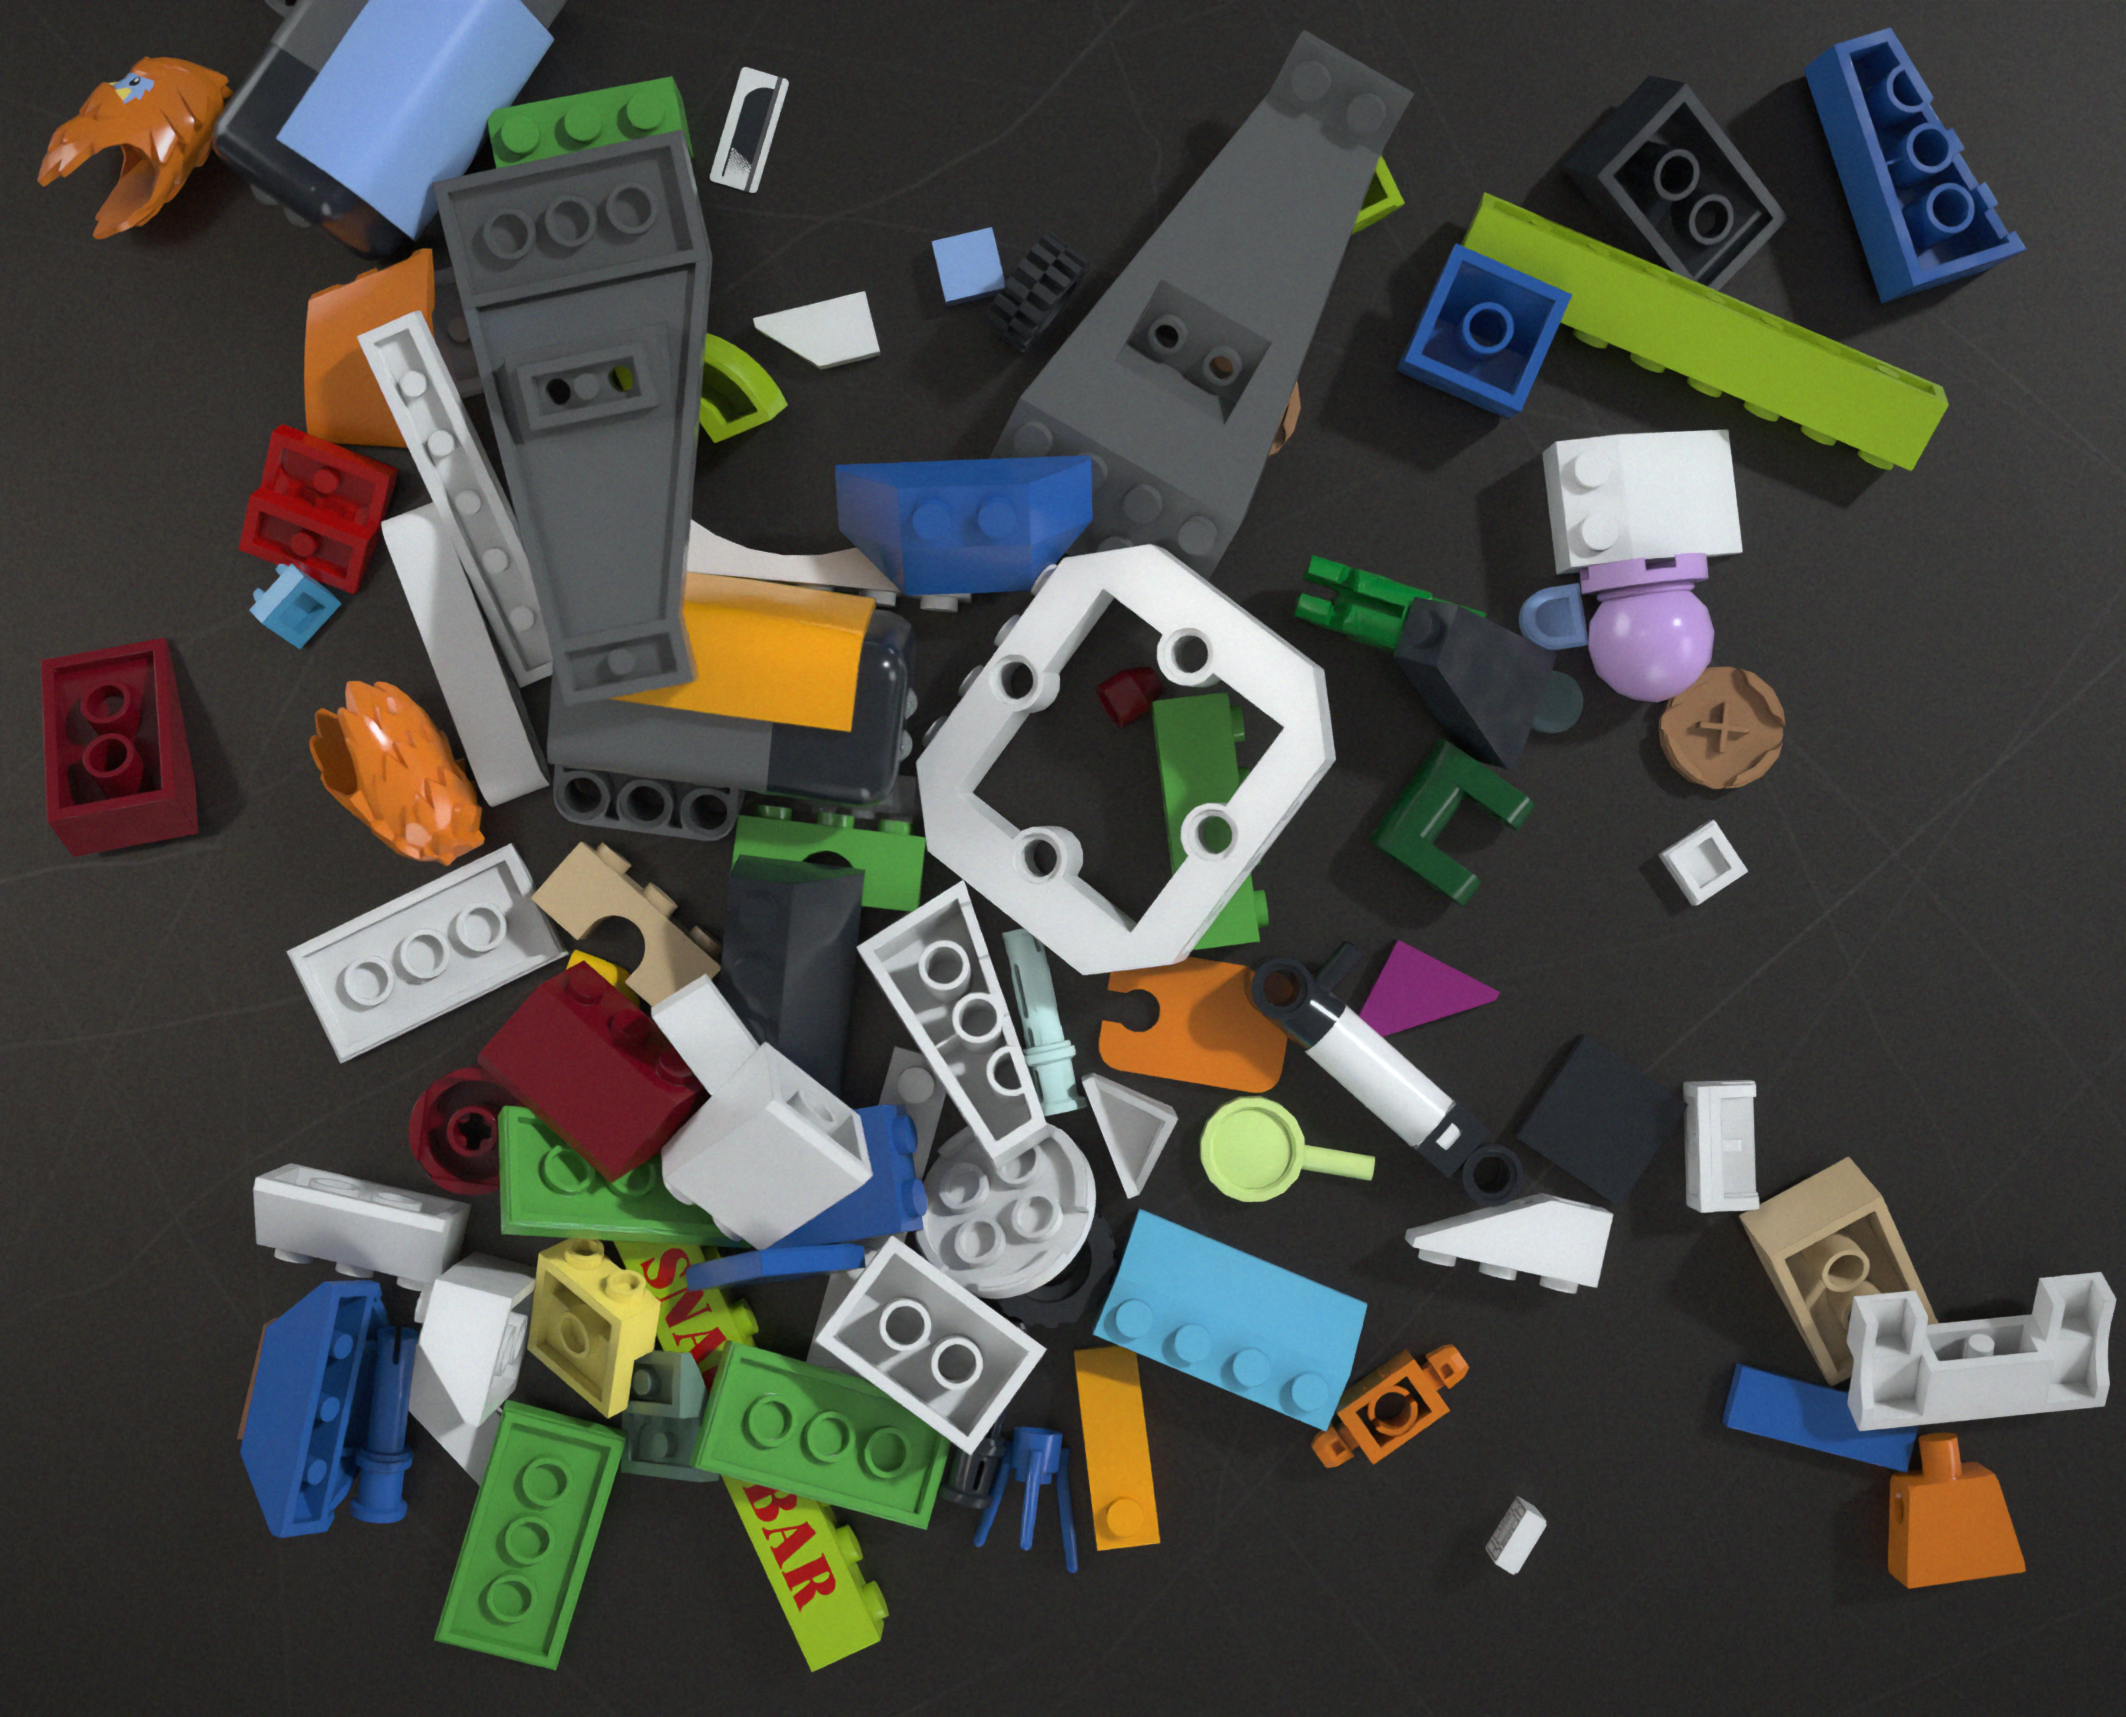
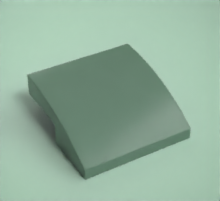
M654 1350L634 1360L627 1409L619 1412L622 1413V1430L628 1431L621 1456L622 1473L693 1482L719 1480V1474L689 1465L709 1398L702 1375L691 1353Z

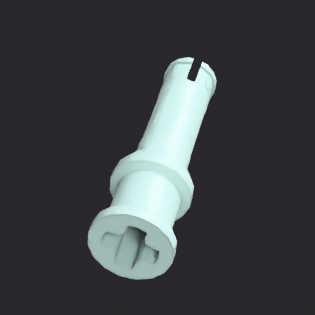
M1025 928L1002 933V938L1004 939L1006 953L1008 954L1011 977L1027 1048L1023 1049L1022 1053L1044 1116L1087 1107L1086 1098L1078 1095L1071 1058L1076 1055L1075 1046L1071 1045L1070 1040H1064L1051 973L1044 949L1045 945Z

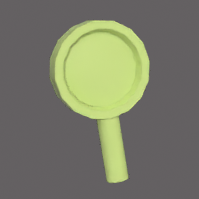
M1239 1096L1221 1104L1206 1120L1200 1136V1160L1209 1180L1225 1195L1243 1202L1267 1201L1284 1193L1298 1178L1301 1169L1369 1181L1373 1177L1375 1156L1305 1145L1304 1136L1297 1120L1281 1104L1262 1096Z

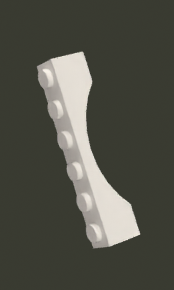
M691 519L687 572L751 579L832 592L859 593V596L876 598V606L895 607L896 597L921 599L920 609L953 613L958 610V602L972 603V593L905 596L857 547L823 555H779L748 549L714 535Z

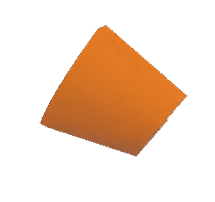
M419 249L413 252L409 259L380 271L374 268L358 275L349 284H336L311 295L308 301L304 362L305 412L308 434L334 444L408 448L357 336L414 311L421 310L434 338L432 312L437 303L432 249Z

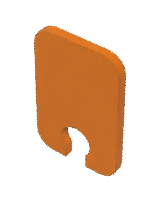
M1187 956L1184 961L1171 965L1110 972L1107 990L1127 993L1134 989H1143L1151 992L1159 1003L1160 1014L1157 1022L1151 1028L1138 1032L1125 1028L1119 1022L1102 1020L1099 1052L1104 1062L1120 1071L1252 1093H1263L1272 1089L1279 1082L1288 1036L1248 1001L1244 990L1245 974L1250 966ZM1273 971L1264 981L1263 991L1270 1003L1277 1004L1284 1002L1290 997L1293 992V986L1287 977Z

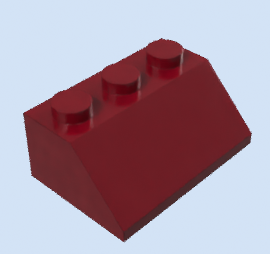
M584 960L541 983L480 1051L477 1062L611 1183L660 1153L661 1148L711 1097L660 1027Z

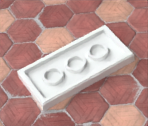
M515 843L504 846L286 951L340 1064L569 955L550 915L531 899L537 888Z

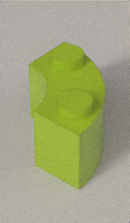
M706 333L699 422L713 442L717 443L770 421L788 404L780 389L760 364L735 345ZM618 366L615 369V373L623 390H629L633 384V375L628 368Z

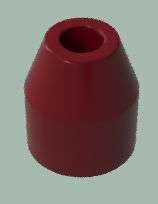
M1142 666L1121 670L1095 686V691L1108 717L1118 728L1122 729L1148 713L1152 708V702L1158 700L1164 692V688L1155 671L1150 666Z

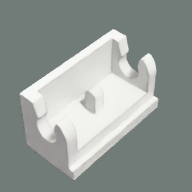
M1755 1081L1683 1082V1101L1689 1104L1684 1111L1686 1205L1701 1213L1759 1209L1758 1192H1756L1753 1105V1097H1756Z

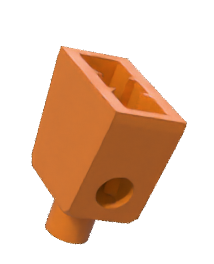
M1940 1432L1920 1436L1918 1440L1923 1469L1897 1472L1890 1479L1889 1573L1905 1587L1911 1589L2026 1572L2023 1555L1996 1475L1978 1462L1961 1463L1956 1434Z

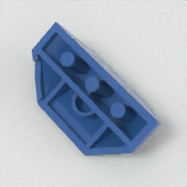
M1091 455L835 465L839 530L905 596L1031 591L1040 574L1048 566L1055 565L1093 520Z
M372 1280L324 1281L266 1328L240 1454L270 1533L274 1536L284 1538L327 1532L335 1518L333 1510L348 1494L361 1470V1467L355 1462V1453L360 1444L368 1438L378 1346L377 1332L383 1327L390 1326L387 1311L380 1299L382 1295L380 1283Z

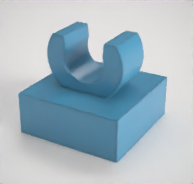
M279 564L275 570L281 576L266 592L260 588L254 591L253 596L256 603L251 607L250 611L263 625L298 649H301L342 603L327 588L295 565L291 564L288 567L285 564Z

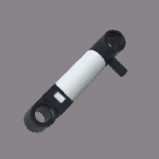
M1344 940L1314 975L1303 964L1285 955H1266L1251 964L1245 974L1244 981L1245 994L1251 1005L1406 1141L1405 1143L1433 1168L1448 1179L1452 1177V1181L1459 1191L1482 1206L1489 1207L1505 1205L1518 1195L1523 1186L1524 1171L1522 1163L1515 1153L1499 1143L1485 1138L1491 1131L1458 1102L1445 1094L1332 993L1363 957V952L1349 940ZM1280 969L1288 971L1294 983L1293 992L1284 1002L1270 1003L1264 995V981L1273 971ZM1486 1157H1496L1500 1166L1497 1179L1489 1186L1477 1187L1473 1178L1474 1168L1477 1163Z

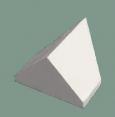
M1092 1072L1081 1076L1083 1086L1127 1198L1137 1196L1141 1193L1178 1117L1173 1107Z

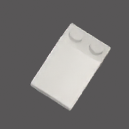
M1728 430L1618 434L1555 442L1542 453L1557 575L1578 573L1580 569H1588V566L1644 557L1646 565L1675 560V554L1706 553V557H1715L1743 552Z

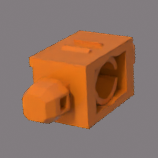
M1453 1344L1443 1345L1425 1355L1428 1361L1420 1367L1405 1348L1343 1392L1335 1410L1342 1422L1335 1427L1330 1422L1327 1431L1321 1430L1315 1435L1311 1443L1313 1450L1326 1468L1337 1467L1354 1457L1352 1450L1359 1445L1374 1465L1448 1413L1450 1409L1437 1390L1444 1385L1448 1389L1452 1388L1466 1375L1469 1369L1468 1364ZM1406 1376L1423 1398L1418 1404L1400 1381ZM1389 1392H1397L1404 1395L1405 1405L1397 1417L1381 1419L1375 1416L1374 1407L1382 1395ZM1362 1407L1370 1421L1379 1431L1372 1435L1356 1412Z

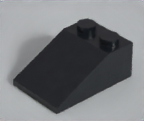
M1649 75L1562 166L1597 211L1651 263L1716 291H1719L1789 219L1685 82Z

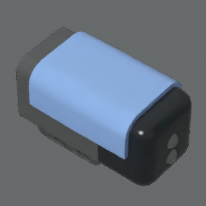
M265 0L284 21L216 119L211 132L213 149L218 158L229 169L251 184V191L259 202L271 206L277 204L282 207L285 216L293 225L313 228L351 255L372 262L386 259L398 249L405 237L416 242L437 213L438 206L432 182L463 176L490 137L487 119L494 110L511 106L553 43L554 38L547 30L567 0Z

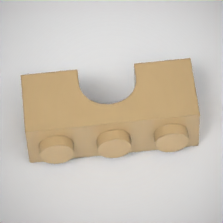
M605 841L598 847L591 842H580L531 897L538 906L577 940L587 939L604 920L611 916L625 917L635 923L645 940V954L638 968L625 983L652 1007L704 974H707L712 983L721 974L722 958L719 955L723 951V945L700 925L696 924L691 931L672 915L678 908L677 904L651 882L644 889L625 873L632 866L630 862Z

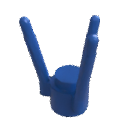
M1014 1427L1013 1440H1006L1005 1442L1007 1446L1006 1454L1000 1458V1463L989 1490V1494L993 1497L991 1508L983 1509L978 1521L979 1523L972 1541L976 1547H981L985 1543L1011 1470L1015 1468L1014 1479L1025 1482L1019 1545L1022 1550H1029L1032 1547L1040 1484H1051L1052 1473H1055L1066 1569L1069 1573L1077 1572V1542L1068 1470L1071 1448L1061 1446L1063 1433L1038 1427Z

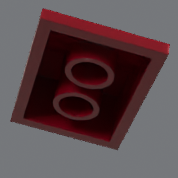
M166 638L40 660L47 823L71 855L76 857L198 834L195 778L170 647Z

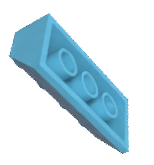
M1139 1208L1117 1259L1116 1270L1111 1279V1287L1107 1295L1103 1294L1091 1323L1093 1335L1327 1431L1351 1374L1367 1303Z

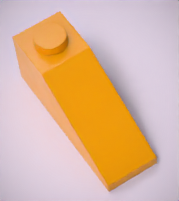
M1117 1344L1074 1349L1097 1551L1160 1543L1136 1352Z

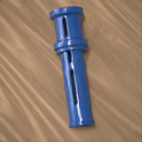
M395 1326L383 1327L377 1332L378 1346L368 1438L360 1444L355 1453V1462L361 1467L358 1495L350 1501L349 1512L354 1518L370 1523L397 1522L403 1519L407 1513V1503L401 1497L404 1472L412 1465L413 1453L410 1446L405 1443L419 1333L414 1329L402 1327L400 1348L398 1352H394Z

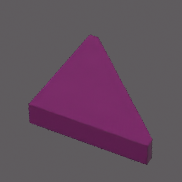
M1395 939L1357 1015L1383 1037L1496 1001L1500 992Z

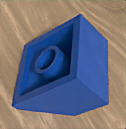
M1455 244L1420 313L1396 371L1509 420L1521 412L1572 294L1459 244Z

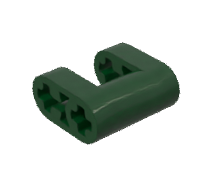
M1439 738L1368 838V842L1434 890L1464 908L1482 881L1461 864L1433 845L1435 840L1465 798L1498 822L1517 832L1536 805L1526 795L1448 741Z

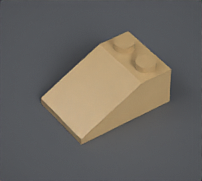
M1850 1157L1839 1161L1759 1205V1209L1749 1210L1739 1215L1760 1262L1824 1378L1831 1387L1852 1376L1854 1358L1846 1341L1854 1296L1916 1290L1928 1315L1927 1325L1939 1324L1882 1195Z

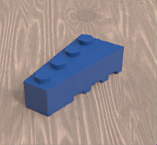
M1891 27L1835 44L1804 68L1881 303L1991 269L2027 250L2016 231L2008 233L1993 207L1999 203L1986 182L1979 185L1960 154V151L1965 148L1954 129L1951 128L1947 131L1930 105L1934 97Z

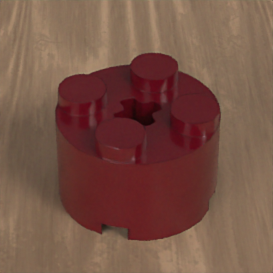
M479 1063L449 1072L432 1083L417 1099L409 1121V1143L416 1160L421 1163L426 1172L431 1176L430 1178L441 1188L461 1195H483L500 1189L498 1115L504 1106L526 1107ZM482 1115L484 1124L491 1126V1135L480 1142L479 1131L469 1129V1121Z

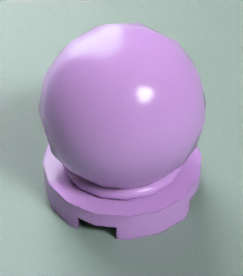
M1706 553L1675 554V560L1646 565L1645 557L1592 565L1588 566V569L1579 570L1582 595H1597V600L1602 602L1589 624L1588 651L1596 674L1617 693L1638 701L1660 702L1677 696L1693 686L1711 662L1714 641V629L1708 609L1691 592L1694 589L1695 582L1709 579Z

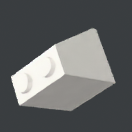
M766 1041L661 1148L663 1181L669 1192L682 1203L692 1205L695 1202L711 1214L716 1226L730 1239L740 1241L743 1238L758 1250H765L864 1185L873 1176L860 1115Z

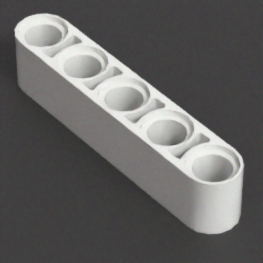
M434 502L382 521L381 527L386 545L472 771L485 800L491 807L551 785V775L513 672Z

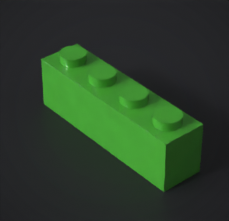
M1228 692L1152 702L1151 714L1172 877L1188 857L1181 842V826L1186 816L1194 808L1206 803H1228L1250 774L1248 766H1237L1235 742L1245 741L1244 721L1241 705H1230ZM1219 816L1214 817L1205 829L1207 844L1213 850L1223 852L1229 847L1232 840L1230 825ZM1251 873L1193 950L1260 942L1258 928L1269 926L1268 909L1264 890L1253 891Z

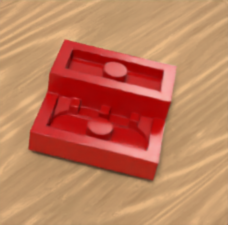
M281 424L271 434L261 485L249 496L238 550L276 565L285 564L289 567L293 564L311 578L355 595L361 587L382 530L381 522L385 521L399 469Z

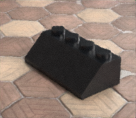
M740 854L729 876L719 992L759 1046L766 1041L842 1101L857 958L856 947L858 946L866 870Z

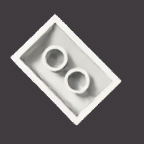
M292 1163L256 1177L253 1188L256 1243L276 1248L274 1253L276 1258L301 1264L312 1263L313 1257L337 1262L335 1268L337 1272L362 1278L373 1277L374 1271L398 1276L397 1285L416 1291H422L426 1283L434 1285L435 1279L439 1274H443L454 1264L458 1263L471 1209V1204Z
M893 1235L888 1238L858 1276L815 1335L817 1343L969 1455L974 1452L1047 1350Z
M476 1251L456 1265L454 1264L443 1274H439L435 1279L434 1285L425 1284L416 1307L415 1322L423 1323L419 1345L466 1424L479 1427L516 1389L528 1344L537 1267Z

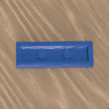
M1740 1363L1736 1364L1722 1423L1730 1428L1903 1472L1908 1470L1919 1426L1859 1431L1847 1404L1849 1391Z

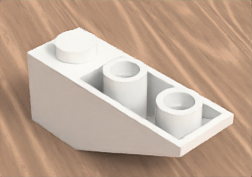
M1539 1193L1510 1201L1498 1207H1488L1407 1229L1405 1239L1412 1247L1420 1248L1418 1258L1428 1262L1455 1266L1457 1257L1480 1262L1479 1272L1487 1275L1515 1280L1517 1270L1541 1275L1539 1283L1541 1286L1575 1294L1578 1284L1597 1288L1613 1214L1601 1206Z

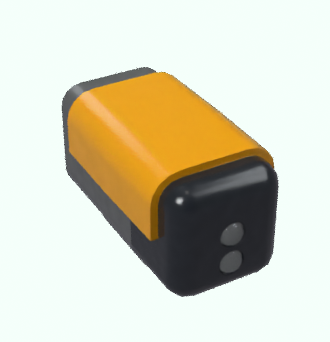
M687 572L683 614L698 673V678L694 682L565 707L553 661L547 760L549 764H555L554 804L562 816L578 824L714 841L725 837L733 829L745 798V790L755 791L758 794L854 807L875 806L885 800L893 791L901 761L906 759L912 750V739L907 732L908 719L916 711L918 705L917 697L912 690L917 652L916 634L911 624L903 616L891 611L876 609V598L751 579ZM584 777L592 780L598 785L601 795L588 796L577 789L574 779ZM639 786L655 788L663 797L664 803L652 805L644 802L638 796L636 788ZM709 794L716 796L724 802L727 810L722 813L709 812L701 806L698 797Z

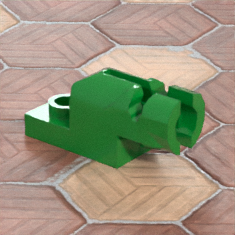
M1312 555L1302 580L1333 590L1336 593L1334 605H1332L1330 601L1301 593L1300 597L1296 598L1293 616L1307 620L1315 625L1347 634V639L1395 653L1404 623L1415 597L1450 604L1454 603L1432 597V593ZM1461 606L1484 618L1486 616L1484 612Z

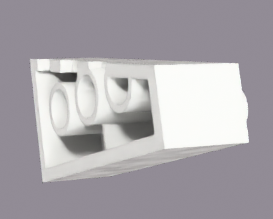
M964 880L856 947L865 966L996 1170L1050 1136Z

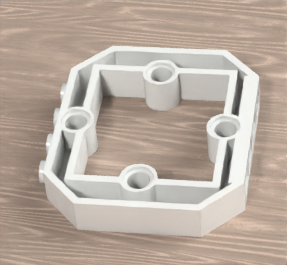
M1147 544L1063 558L1058 566L1056 564L1050 565L1040 574L1031 590V594L1035 596L1022 616L1016 614L1004 624L995 638L994 644L999 647L985 667L979 665L968 674L958 690V695L962 697L961 701L949 717L943 715L938 718L928 729L922 740V745L926 749L917 760L916 767L927 851L1082 975L1171 965L1184 961L1335 762L1336 756L1324 669L1164 548ZM1114 597L1163 634L1157 646V661L1160 670L1169 680L1183 686L1206 688L1217 684L1222 679L1284 727L1228 803H1206L1194 808L1186 816L1181 826V842L1188 857L1138 924L1078 877V873L1083 865V851L1079 840L1072 832L1057 826L1031 827L1020 831L972 793L1029 714L1044 710L1054 702L1060 688L1059 673ZM1199 637L1207 646L1208 659L1199 671L1191 673L1183 665L1182 650L1191 639ZM1025 664L1032 672L1033 686L1025 697L1019 698L1012 690L1011 677L1019 666ZM1217 816L1225 819L1232 830V840L1229 847L1223 852L1213 850L1207 844L1205 838V829L1208 823ZM1043 840L1053 846L1057 855L1054 870L1048 875L1042 873L1036 867L1034 861L1035 849Z

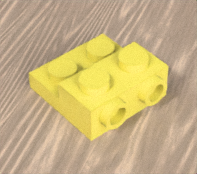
M569 1238L539 1252L527 1349L608 1419L627 1409L634 1360L654 1351L661 1302L645 1288L646 1280L640 1273L633 1270H621L604 1254V1245L598 1239Z

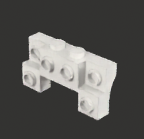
M2101 1272L2039 1278L2033 1311L2030 1315L1927 1325L1928 1315L1916 1290L1854 1296L1846 1341L1854 1358L1847 1404L1858 1430L1867 1431L2105 1406L2110 1386L2108 1339L2117 1299Z

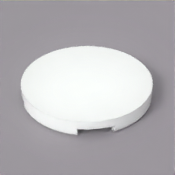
M1047 1123L1050 1134L1048 1138L996 1170L973 1132L967 1126L940 1147L937 1151L940 1156L924 1180L923 1185L927 1197V1210L925 1215L922 1216L924 1229L913 1231L918 1249L925 1260L975 1297L989 1299L1009 1298L1022 1295L1044 1285L1058 1275L1073 1260L1086 1240L1096 1206V1189L1093 1173L1086 1157L1074 1141L1063 1130Z

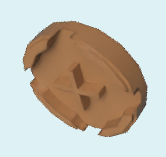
M1732 667L1705 668L1693 686L1681 694L1664 701L1658 720L1660 746L1670 766L1690 783L1709 789L1742 787L1762 777L1778 759L1783 745L1781 741L1783 727L1785 726L1784 710L1774 690L1755 673Z

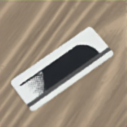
M747 67L742 68L711 170V181L750 193L757 192L789 85L787 79Z

